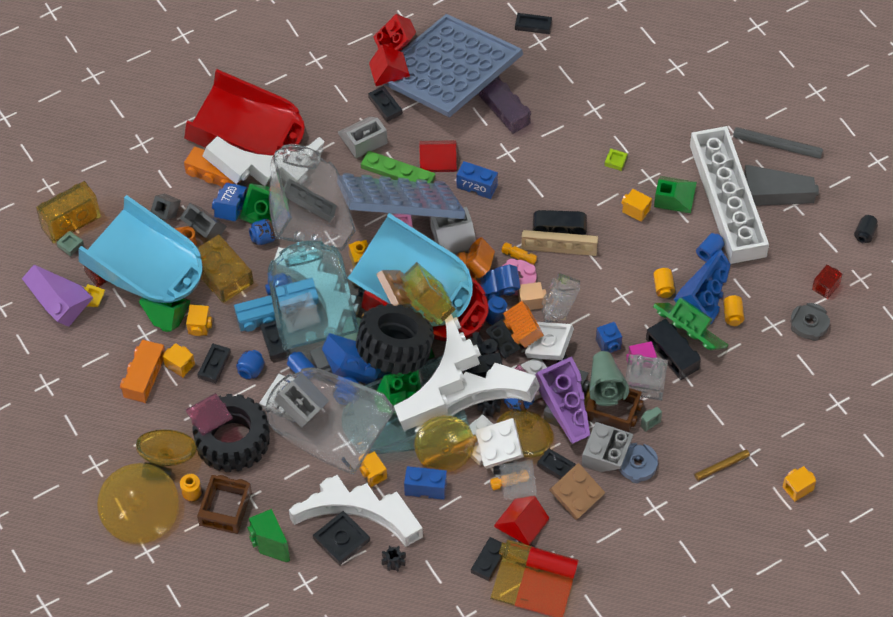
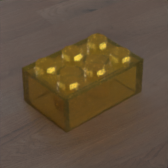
M85 181L75 184L72 188L57 194L36 207L41 229L52 243L57 242L68 231L73 233L101 217L96 195Z
M219 234L198 247L202 261L201 279L222 303L254 284L252 270Z
M418 262L401 277L404 284L402 287L407 292L406 296L411 300L410 304L417 311L422 310L424 312L423 315L429 322L432 323L434 321L440 325L456 310L443 284Z

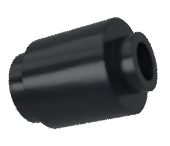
M865 215L860 219L854 232V236L859 242L869 243L872 241L878 227L877 219L872 215Z

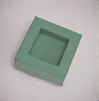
M68 231L56 242L57 247L70 257L80 246L84 245L83 240L71 231Z
M655 407L644 412L641 418V428L646 432L660 423L662 411Z

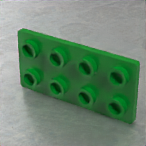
M679 298L675 306L668 302L655 303L653 305L660 316L668 317L672 320L674 326L688 331L687 335L702 341V345L705 348L719 350L728 347L726 342L707 330L713 319L684 298Z

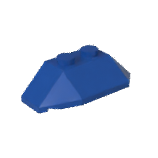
M331 333L328 334L322 350L333 374L342 377L351 376L359 382L368 385L383 379L385 375L392 374V372H381V369H375L371 367L370 363L367 364L357 351L356 341Z

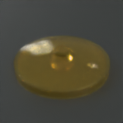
M144 463L126 465L113 472L103 483L98 495V514L104 527L115 538L131 544L148 543L164 535L175 522L179 510L178 491L172 479L160 468Z

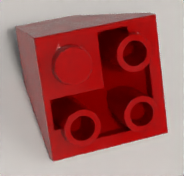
M395 14L373 37L378 49L383 44L400 51L412 39L416 30L411 19Z

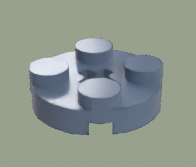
M631 443L619 471L633 483L648 480L657 471V454L654 449L646 444L642 446L637 445V443ZM634 460H642L641 465H635Z

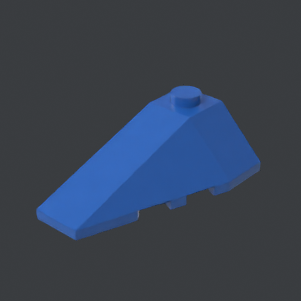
M718 250L680 289L674 298L676 303L679 298H684L713 319L712 322L719 313L720 307L718 302L723 297L721 290L723 283L727 281L731 265L722 250Z

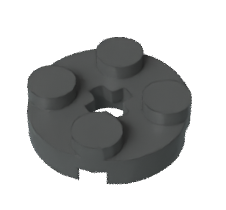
M807 303V305H799L793 310L791 315V330L802 338L817 341L828 331L830 318H828L827 311L818 304ZM810 318L813 319V324L807 323V321H805V319H806V320H809Z

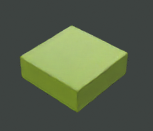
M610 148L604 166L622 171L628 153Z

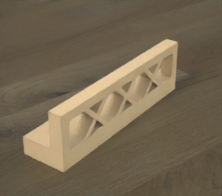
M523 230L521 249L596 256L598 236Z

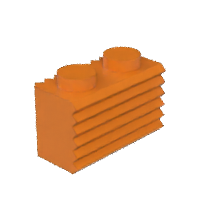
M520 301L503 313L506 318L504 323L509 330L512 329L514 332L511 336L517 344L521 343L526 348L544 336L532 312L523 301Z

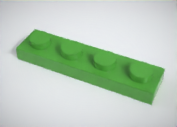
M369 150L361 163V169L390 177L393 180L407 178L409 181L416 182L417 179L427 180V183H433L435 180V173Z

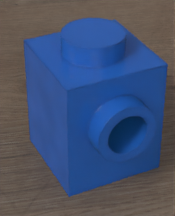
M615 322L597 327L596 341L601 351L611 353L621 349L622 335Z

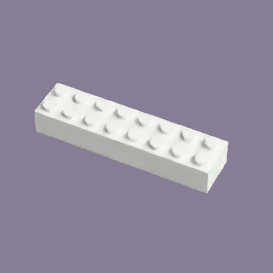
M728 127L692 132L690 148L719 233L724 239V247L730 264L767 257L769 243Z

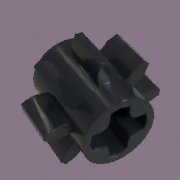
M501 399L481 402L477 405V410H482L484 416L493 417L496 412L500 413Z
M389 546L386 552L382 551L383 559H381V564L387 565L388 571L396 570L398 572L401 566L406 565L404 560L406 552H401L400 546H397V548Z

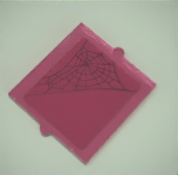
M216 393L186 409V413L192 420V425L197 427L201 435L233 419L226 409V404L222 403Z

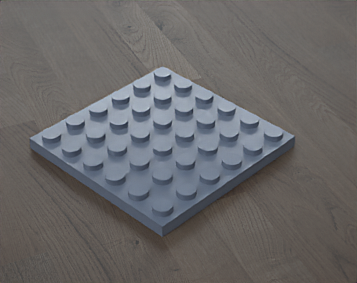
M445 14L401 51L404 54L410 77L390 81L384 85L450 118L523 55V51L515 45Z
M343 173V176L338 175L337 184L350 210L465 218V210L446 182L443 181L427 183V180L417 179L416 182H413L407 178L391 180L390 177L380 176V179L372 178L370 175L354 177L350 173Z

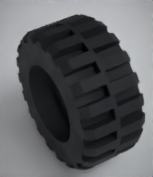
M382 304L376 306V308H371L362 316L356 338V348L360 357H363L367 364L370 363L371 367L375 369H381V372H392V374L396 375L398 373H402V375L408 374L410 371L413 373L422 368L429 359L434 340V330L428 319L423 318L420 312H415L414 309L410 307L405 308L399 304L397 306L393 304L383 306Z
M226 394L225 397L220 395L215 397L214 401L209 400L206 402L205 408L202 406L199 409L200 411L198 412L200 414L196 415L193 420L192 432L198 455L201 459H204L208 466L213 464L214 469L219 471L222 468L225 472H231L234 469L238 472L242 471L244 467H252L253 462H259L262 459V454H266L270 444L269 424L265 411L262 410V406L259 403H254V399L250 397L245 399L244 395L237 394V396ZM230 423L242 424L250 429L244 438L236 442H222L214 437L215 432L220 427Z

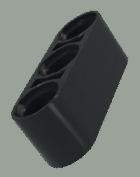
M538 210L533 213L532 230L585 235L587 233V215L580 211Z

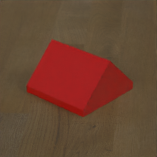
M381 44L369 62L375 86L410 77L403 52Z
M456 140L419 142L421 169L430 172H457Z
M535 496L514 499L494 524V527L529 546L547 524L549 516Z

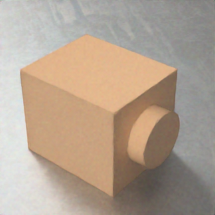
M541 282L521 284L518 290L519 302L523 301L530 310L542 309L544 301L547 300L546 290L542 289Z

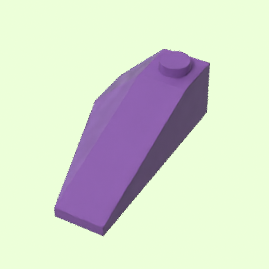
M33 265L22 278L45 310L58 323L68 327L93 299L81 285L36 265Z
M572 356L537 372L535 376L540 385L538 390L570 442L573 444L590 436L588 417L584 405V392H582L581 374Z

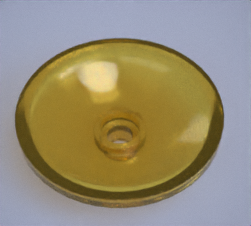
M510 410L498 418L496 423L511 418L515 420L524 457L543 455L551 447L554 439L553 430L550 424L539 414L529 410Z
M449 415L437 416L426 421L419 428L414 441L416 455L428 469L447 470V472L455 471L464 466L471 458L475 445L470 427L461 419ZM448 447V451H442L443 448Z
M154 430L141 435L137 439L136 451L144 460L152 464L175 466L190 460L196 453V445L190 436L182 432Z

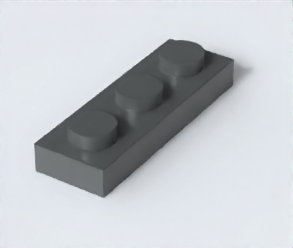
M291 179L287 180L281 194L328 222L334 217L337 205Z

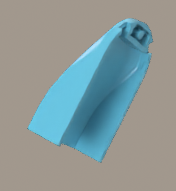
M128 195L124 197V209L88 250L82 246L79 248V262L117 287L153 302L170 303L185 298L197 287L202 275L201 255L195 244Z
M388 213L387 218L347 278L366 291L391 304L376 274L381 270H400L406 276L408 287L415 294L417 304L410 308L414 309L415 312H420L423 318L428 319L431 326L446 324L443 314L449 311L453 318H458L467 308L473 289L470 272L459 257Z

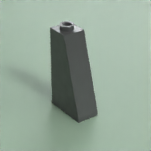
M745 165L744 175L755 206L814 203L815 197L819 195V186L815 185L814 177Z

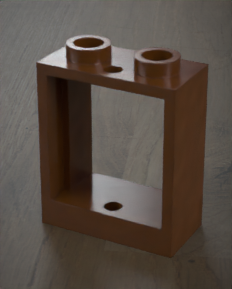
M629 388L627 398L624 400L623 398L620 399L633 404L627 420L596 411L598 404L589 397L585 407L588 421L598 422L630 432L631 427L635 428L638 416H636L637 411L641 412L644 400H641L642 392Z
M211 475L197 515L199 526L238 534L252 494L251 484L243 479L235 480L224 475ZM217 490L243 495L236 517L210 512Z

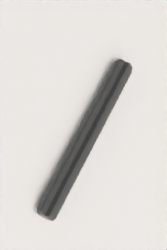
M736 127L733 133L734 138L820 159L823 153V149L820 147Z

